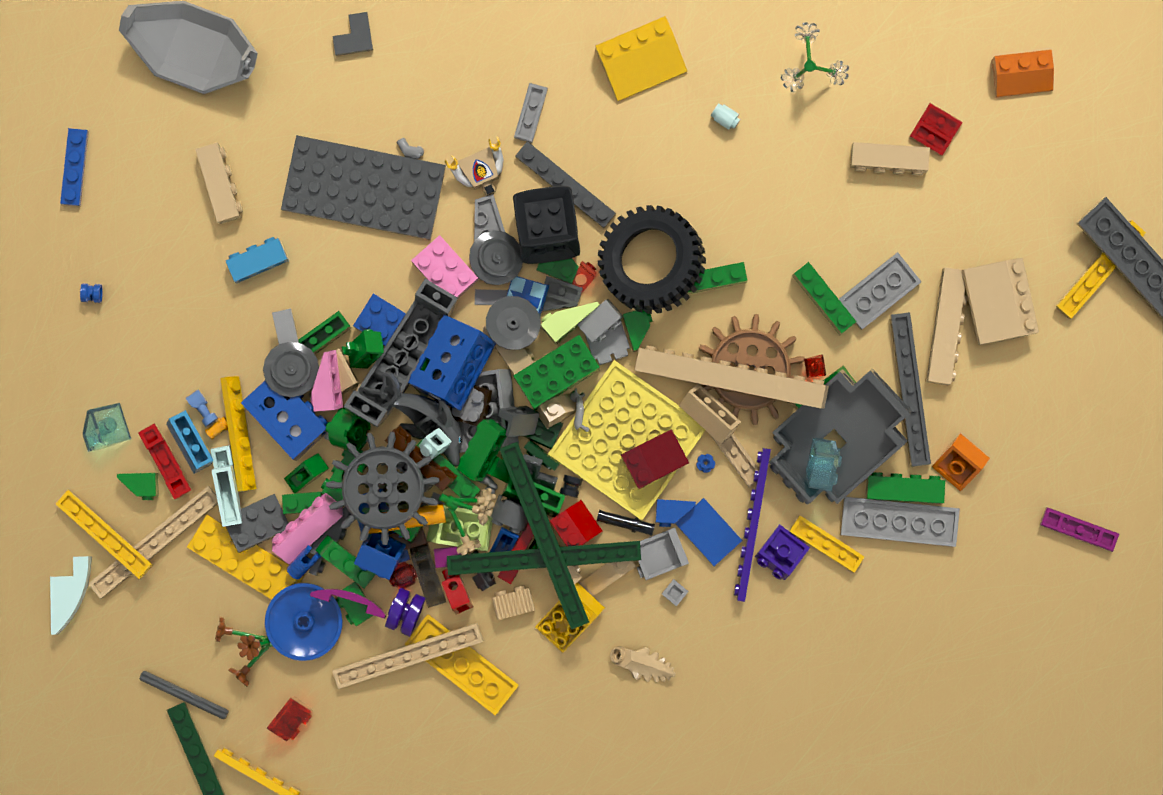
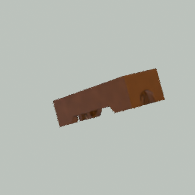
M398 426L392 431L396 436L394 449L403 452L408 443L412 441V438L407 431ZM417 445L409 455L415 463L426 457L422 455ZM433 459L428 465L420 469L427 479L431 477L439 478L440 482L435 484V486L442 492L457 478V475L449 468L440 466Z

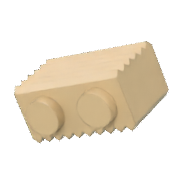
M525 585L513 588L514 592L508 594L506 590L496 592V597H492L497 620L534 611L535 608L530 589H525Z

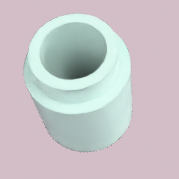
M718 103L711 114L714 121L728 130L731 127L735 129L740 121L738 118L739 114L725 104L721 105Z

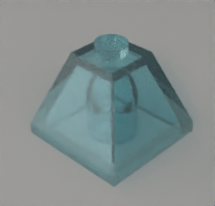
M120 403L87 410L82 434L88 452L131 439Z

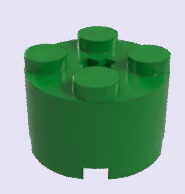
M340 408L332 421L326 425L329 441L335 447L348 451L347 444L350 442L356 447L357 451H360L367 442L366 433L367 429L370 430V423L349 410Z

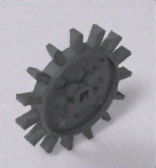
M390 432L388 436L387 447H376L374 436L372 433H368L367 441L370 449L361 454L349 442L347 444L348 451L354 455L355 459L352 460L349 466L336 460L332 462L337 469L345 472L343 481L326 482V487L342 489L343 500L329 505L330 510H337L346 506L351 515L343 521L341 527L346 529L355 520L364 524L360 534V540L363 542L368 538L371 528L381 529L383 545H388V529L396 527L400 528L402 536L408 540L410 539V534L405 527L407 521L413 517L419 524L424 526L428 524L425 517L417 512L421 503H426L430 506L438 505V501L434 498L424 496V486L439 483V478L423 479L420 471L422 467L432 461L431 457H424L421 461L415 463L409 457L416 446L414 440L408 443L403 452L394 449L396 440L394 432ZM399 463L407 464L408 469L403 474L397 472V465ZM362 464L367 465L369 469L365 475L358 473V467ZM386 464L388 466L387 473L379 474L377 471L378 465ZM401 482L408 484V490L405 493H400L397 490V486ZM361 484L369 486V492L365 495L360 494L358 491ZM380 484H387L386 488L388 491L386 493L383 491L379 492L380 488L378 486ZM403 501L409 504L408 511L404 513L398 510L399 503ZM383 502L389 504L390 508L387 513H380L379 505ZM363 503H367L370 506V511L367 514H361L359 511V507Z

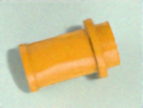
M219 417L216 423L205 429V432L212 440L224 430H228L227 419Z

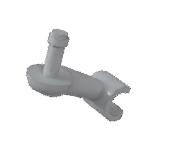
M576 388L570 393V399L576 402L574 428L576 430L581 428L588 432L589 428L582 425L584 415L582 398L585 396V393L582 392L579 395Z

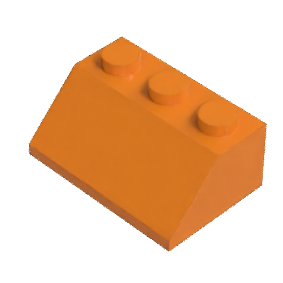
M1052 49L994 56L991 60L996 97L1053 91L1054 64Z

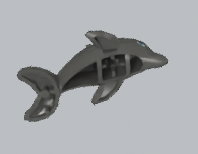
M391 372L383 374L381 390L371 389L366 386L359 388L361 395L381 407L391 405L408 416L414 424L401 423L399 426L414 438L422 440L440 428L452 441L443 452L453 466L459 465V451L463 443L462 432L445 401L433 400L418 394L401 393L399 382ZM436 437L435 440L441 445L442 442Z

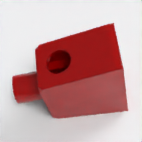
M448 569L443 570L442 574L445 581L441 583L454 613L457 615L473 608L474 606L460 575H448Z

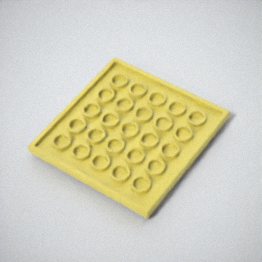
M614 360L583 403L584 415L582 425L588 427L589 431L585 432L581 428L576 430L574 428V416L548 455L634 516L643 520L677 470L638 490L621 458V454L672 429L687 457L705 432V429L679 405Z

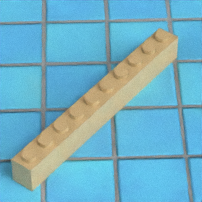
M645 345V349L639 348L635 371L816 408H825L829 386L824 385L822 380L813 379L812 382L805 381L806 377L794 375V378L786 377L787 373L775 371V375L768 374V370L763 368H756V371L749 370L748 365L743 364L733 367L730 366L731 362L719 360V363H714L712 358L701 356L700 360L694 359L693 354L683 352L682 356L675 355V351L668 349L659 352L656 351L657 347Z

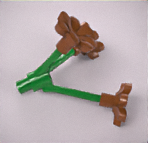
M220 616V624L217 627L215 640L220 642L224 634L241 636L240 640L242 642H239L237 645L239 649H242L239 655L242 658L247 655L250 663L247 666L244 665L241 670L230 668L228 671L235 674L236 678L244 686L248 687L249 681L246 675L250 668L269 647L273 646L267 636L236 631L233 628L226 627L225 619Z

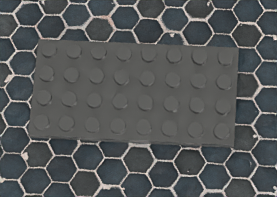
M296 135L281 210L431 240L446 165Z

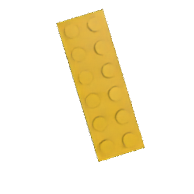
M206 515L187 546L193 552L271 600L284 588L301 583L305 576L304 574L300 579H294L287 572L289 564L258 545L238 553L226 527H223L221 522L209 515Z
M427 614L404 645L407 646L450 632V630ZM470 646L426 660L428 664L494 715L499 712L519 686V684Z

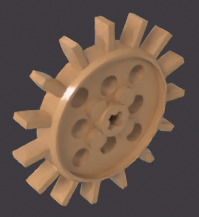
M754 314L752 329L745 330L740 329L739 320L736 316H733L731 324L735 332L727 337L722 334L720 329L713 327V334L720 340L716 349H711L707 345L700 344L699 350L712 356V362L719 363V360L734 363L736 367L738 364L748 365L749 367L754 366L753 371H756V368L765 369L766 367H772L774 372L787 373L786 377L794 378V376L790 375V365L800 364L805 361L804 356L789 358L785 350L796 341L797 338L795 336L789 337L783 343H780L774 337V334L779 329L780 322L776 321L768 333L758 330L759 314ZM736 344L739 347V351L735 354L729 353L728 345ZM749 346L757 348L758 353L755 356L747 354ZM768 348L776 350L777 355L775 358H768L766 356ZM709 385L702 386L707 391L715 389L720 396L718 401L721 404L726 402L734 407L732 414L736 418H738L740 409L750 410L751 422L753 425H757V409L764 407L769 409L773 418H779L778 411L773 405L777 399L745 394L738 391L726 392L723 388Z

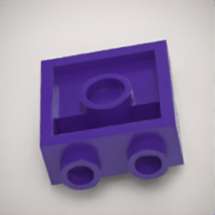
M779 524L755 555V558H757V563L761 567L771 569L773 571L772 575L775 578L786 580L810 547Z

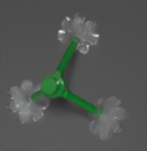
M804 22L802 27L799 25L795 27L797 32L795 38L801 40L802 43H806L807 61L801 71L799 68H794L793 70L787 68L784 70L786 74L781 75V80L786 81L783 83V86L785 88L790 86L791 92H796L797 87L799 89L803 88V74L807 71L819 70L827 72V76L831 77L830 82L834 85L836 83L843 85V79H848L849 74L845 73L849 70V66L843 65L842 60L832 63L830 68L817 66L816 62L812 60L810 43L815 42L816 36L820 33V30L816 29L817 25L815 23H811L809 26L808 22Z

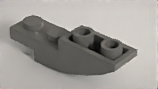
M346 506L343 508V516L312 543L309 553L317 554L316 548L327 535L338 543L340 539H344L347 529H343L341 525L351 515ZM322 556L310 568V574L318 576V573L322 574L326 565L323 562L324 558Z

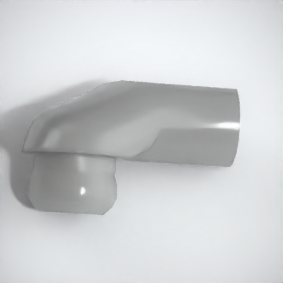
M405 138L396 142L405 157L418 159L424 154L421 146H409Z
M486 475L483 481H477L487 485L485 490L491 488V494H495V490L498 487L490 476Z

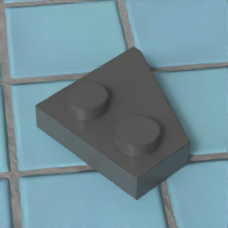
M546 276L544 284L549 285L542 311L578 306L583 291L582 287Z

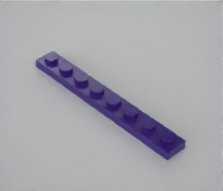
M762 448V452L758 451L756 463L760 464L759 470L754 472L753 482H756L755 490H751L750 501H753L752 509L748 508L747 520H750L749 528L745 527L743 538L747 540L746 546L741 548L740 558H743V564L738 566L737 577H740L739 585L735 584L734 596H737V601L745 602L771 452V449Z

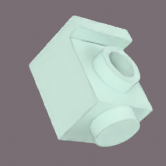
M438 428L427 435L419 444L422 455L430 456L433 459L442 454L452 441ZM436 437L442 442L441 445L435 440Z

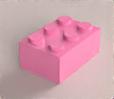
M440 235L411 260L427 280L457 298L462 296L479 280Z

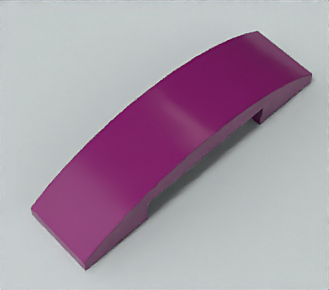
M323 589L310 593L311 597L330 602L332 595L368 605L367 614L386 618L387 615L373 601L354 592L340 589Z

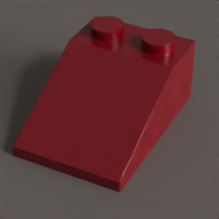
M672 429L621 454V458L638 490L689 464Z

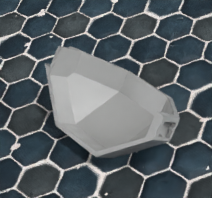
M186 1L128 5L121 15L120 33L153 75L206 94L248 79L255 68L257 51L236 22L229 17Z

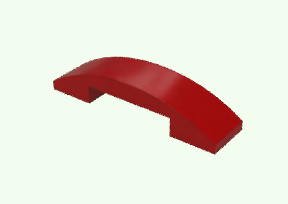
M154 423L138 432L146 449L149 450L174 500L190 492V485L156 424Z

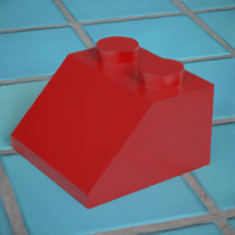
M582 500L550 520L566 546L583 545L603 532Z

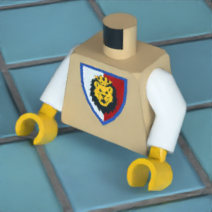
M497 137L496 144H492L489 139L490 147L457 161L454 156H451L453 158L451 164H448L446 160L444 161L457 181L466 187H473L474 190L482 187L486 196L496 192L492 182L499 179L498 175L502 172L504 161L499 137Z

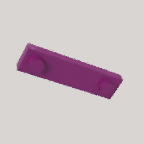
M1046 507L1040 526L1111 552L1114 551L1119 537V533Z

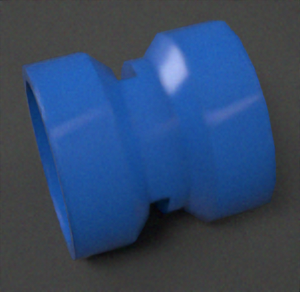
M88 283L81 284V302H102V284H95L94 286Z

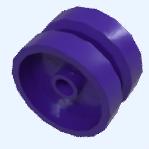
M400 588L390 606L385 627L395 630L402 620L400 631L402 634L410 637L426 598L416 594L412 598L411 603L408 604L410 591Z

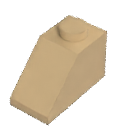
M569 394L561 395L540 405L537 412L540 413L539 418L548 429L576 413V404L570 399Z

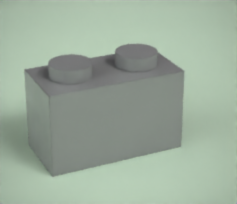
M607 299L577 325L591 342L596 340L600 342L607 336L606 331L610 328L614 330L622 323L620 319L624 316Z

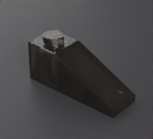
M428 543L411 548V559L428 608L445 603L446 598Z

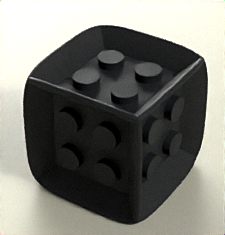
M553 186L526 190L514 194L515 219L523 263L555 262L580 255L577 219L572 189L570 187Z

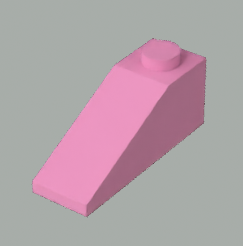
M336 350L324 352L312 389L311 404L314 411L336 410L343 407Z

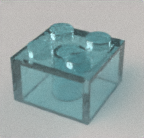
M813 438L805 472L809 488L832 491L833 485H836L838 479L836 469L840 467L842 456L839 455L840 448H837L836 441Z

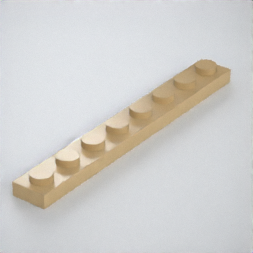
M207 486L137 543L134 548L147 560L151 559L218 504L216 494ZM117 560L88 584L97 596L102 599L130 576L132 572Z
M477 622L334 669L332 672L337 687L340 689L481 643L484 640Z

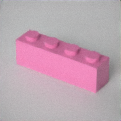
M327 493L317 497L308 509H304L295 521L288 523L281 534L278 533L272 539V551L286 563L290 564L308 545L310 546L343 516V507L337 510H330L329 505L337 501Z

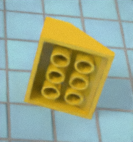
M666 16L595 46L596 53L617 101H621L688 72Z

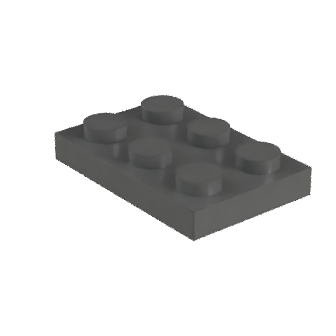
M275 494L242 508V523L225 527L237 552L241 553L273 538L278 533L281 534L288 525V521Z

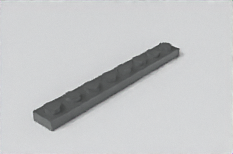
M910 312L892 314L890 317L902 401L911 410V413L905 417L911 467L929 465L931 460Z

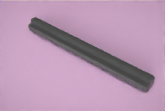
M143 671L139 679L221 719H226L229 713L227 709L147 671Z

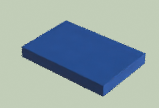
M704 498L675 523L713 566L719 563L743 541Z

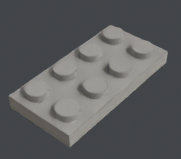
M897 252L839 298V300L857 321L856 324L862 330L920 284L921 280Z

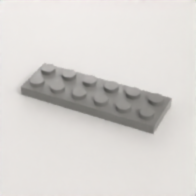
M845 497L840 535L956 547L960 508Z

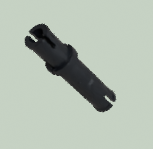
M600 509L596 520L597 522L632 530L631 532L633 533L637 531L651 536L655 524L640 521L636 517L633 519Z

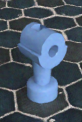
M199 389L186 397L189 405L196 408L204 417L202 422L205 427L218 419L215 413L210 414L206 406L208 402Z

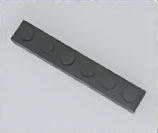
M528 141L515 155L517 159L552 187H570L572 189L574 205L602 228H605L616 213Z

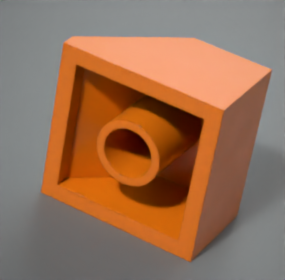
M960 433L931 467L959 491H962L984 468L990 458Z

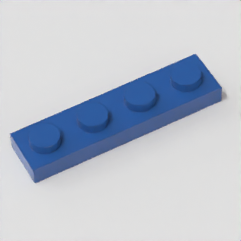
M68 128L61 205L81 206L88 130Z

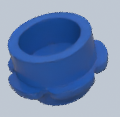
M702 454L698 457L696 466L704 473L710 472L715 467V461L710 454Z

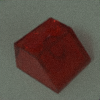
M293 696L272 720L267 729L286 742L290 738L294 740L300 733L298 728L301 724L306 725L311 719L312 715L310 713L312 709L296 696Z

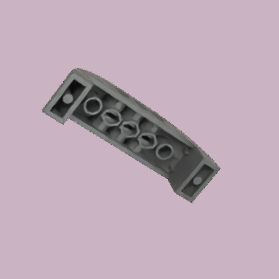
M424 279L415 293V301L385 346L384 353L376 360L359 388L366 386L371 389L381 390L383 374L391 372L399 382L401 393H405L410 385L408 383L410 375L418 365L420 356L427 348L429 339L435 333L438 322L444 315L451 316L458 298L429 280ZM359 389L357 392L353 391L344 405L345 409L376 427H379L395 408L391 405L381 407L361 395Z

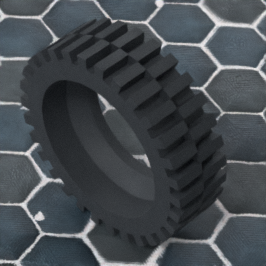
M646 205L645 211L640 206L636 208V214L629 210L626 212L628 215L626 219L621 215L617 218L620 221L618 225L614 222L610 225L613 229L611 233L606 230L604 236L607 238V241L601 240L600 246L604 249V251L598 250V256L602 259L598 261V266L602 269L599 271L600 276L604 279L602 281L621 303L630 309L634 308L637 312L642 313V310H644L647 314H652V310H654L658 314L662 313L663 307L667 311L673 310L671 304L674 303L677 307L682 305L680 299L683 297L687 301L690 298L687 294L688 291L691 290L695 293L697 288L694 286V283L700 284L702 281L699 273L704 274L705 268L702 264H706V258L702 255L705 254V248L701 245L703 242L690 223L679 213H674L670 208L665 210L662 206L657 205L655 210L652 205ZM645 231H662L671 237L676 247V260L672 270L666 277L655 283L642 284L633 281L626 275L622 265V255L625 248L637 235Z

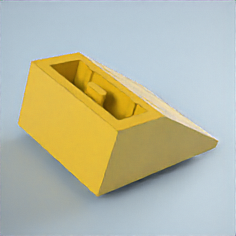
M578 582L575 584V587L590 623L571 630L559 600L535 626L562 653L605 609Z

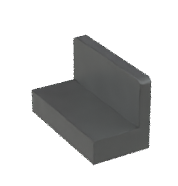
M528 406L501 408L498 416L509 421L506 436L516 437L533 435L540 413Z

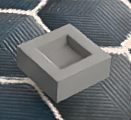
M673 579L662 595L677 606L689 591Z

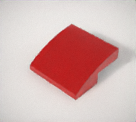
M930 102L910 137L943 156L963 121Z

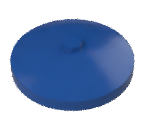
M310 583L293 584L281 590L271 600L265 615V630L272 646L282 655L299 661L313 660L330 651L338 641L342 630V613L337 601L333 596L330 602L310 596L311 592L323 590L324 588Z

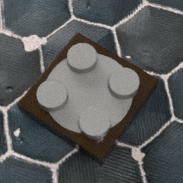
M474 385L461 411L451 407L450 411L454 419L478 426L482 420H486L493 390Z

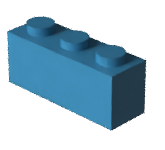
M271 237L266 239L261 246L252 245L246 248L247 252L242 254L237 252L228 256L229 259L226 260V264L234 282L237 284L286 263L289 259L280 239Z
M186 410L169 418L166 425L193 474L211 466L213 458Z

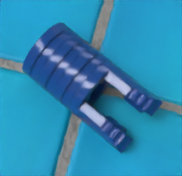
M309 545L287 567V572L294 579H300L321 557L317 553L310 560L306 556L312 548Z

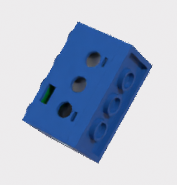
M444 315L438 322L437 329L429 339L428 346L420 356L419 363L411 373L408 383L423 394L438 401L443 400L447 405L461 411L496 343L482 331Z
M264 381L241 404L293 460L297 461L325 436L328 421L323 416L315 414L316 411H314L312 404L308 400L304 402L302 399L304 395L296 397L281 396L271 390L267 382Z

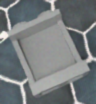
M675 528L640 541L642 560L638 561L640 566L637 567L640 578L644 577L645 580L689 564Z

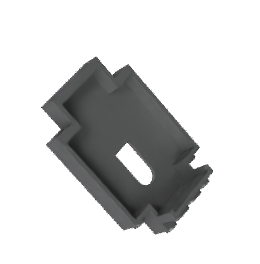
M873 368L856 383L842 369L825 384L829 388L824 409L802 405L772 432L775 435L773 436L774 440L779 445L783 444L785 447L769 461V467L775 474H780L783 478V483L789 489L792 488L796 492L795 495L800 502H805L808 505L825 490L827 492L825 493L826 497L831 502L835 501L838 504L908 441L895 426L907 417L911 410ZM835 429L847 443L826 462L820 464L814 462L810 454L812 448Z

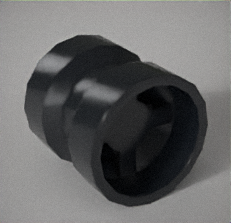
M564 475V485L560 489V494L578 498V488L581 486L583 479Z

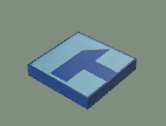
M517 276L511 281L507 296H519L528 300L536 307L539 316H541L549 285Z

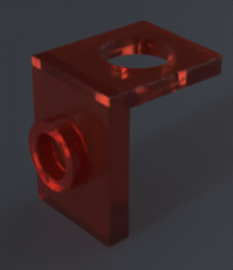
M582 261L575 278L577 275L583 274L586 276L587 281L584 285H578L574 278L572 284L582 287L583 293L597 276L596 268L591 263Z
M823 354L804 359L807 378L826 376Z

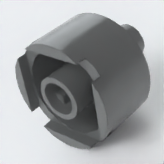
M499 495L490 516L493 518L491 522L498 526L505 524L510 527V531L517 534L525 531L529 522L521 503L510 498L504 500L502 499L503 495Z

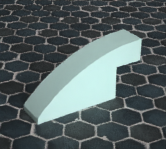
M231 445L210 449L214 466L212 475L222 526L242 523L240 498L237 490Z
M92 556L73 557V576L50 577L51 635L59 634L79 609L90 579Z

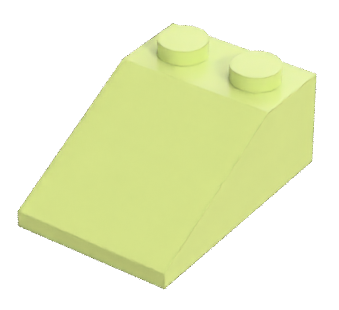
M594 302L557 311L554 314L548 313L541 319V328L557 345L578 327L577 324L600 304Z
M444 505L446 523L429 525L427 541L460 547L463 544L460 538L461 534L451 513L448 511V507ZM458 507L455 513L464 533L468 535L470 540L478 539L481 546L475 548V550L488 551L493 524L491 521L493 518L487 516L488 521L483 526L479 524L478 514L473 513L472 510Z

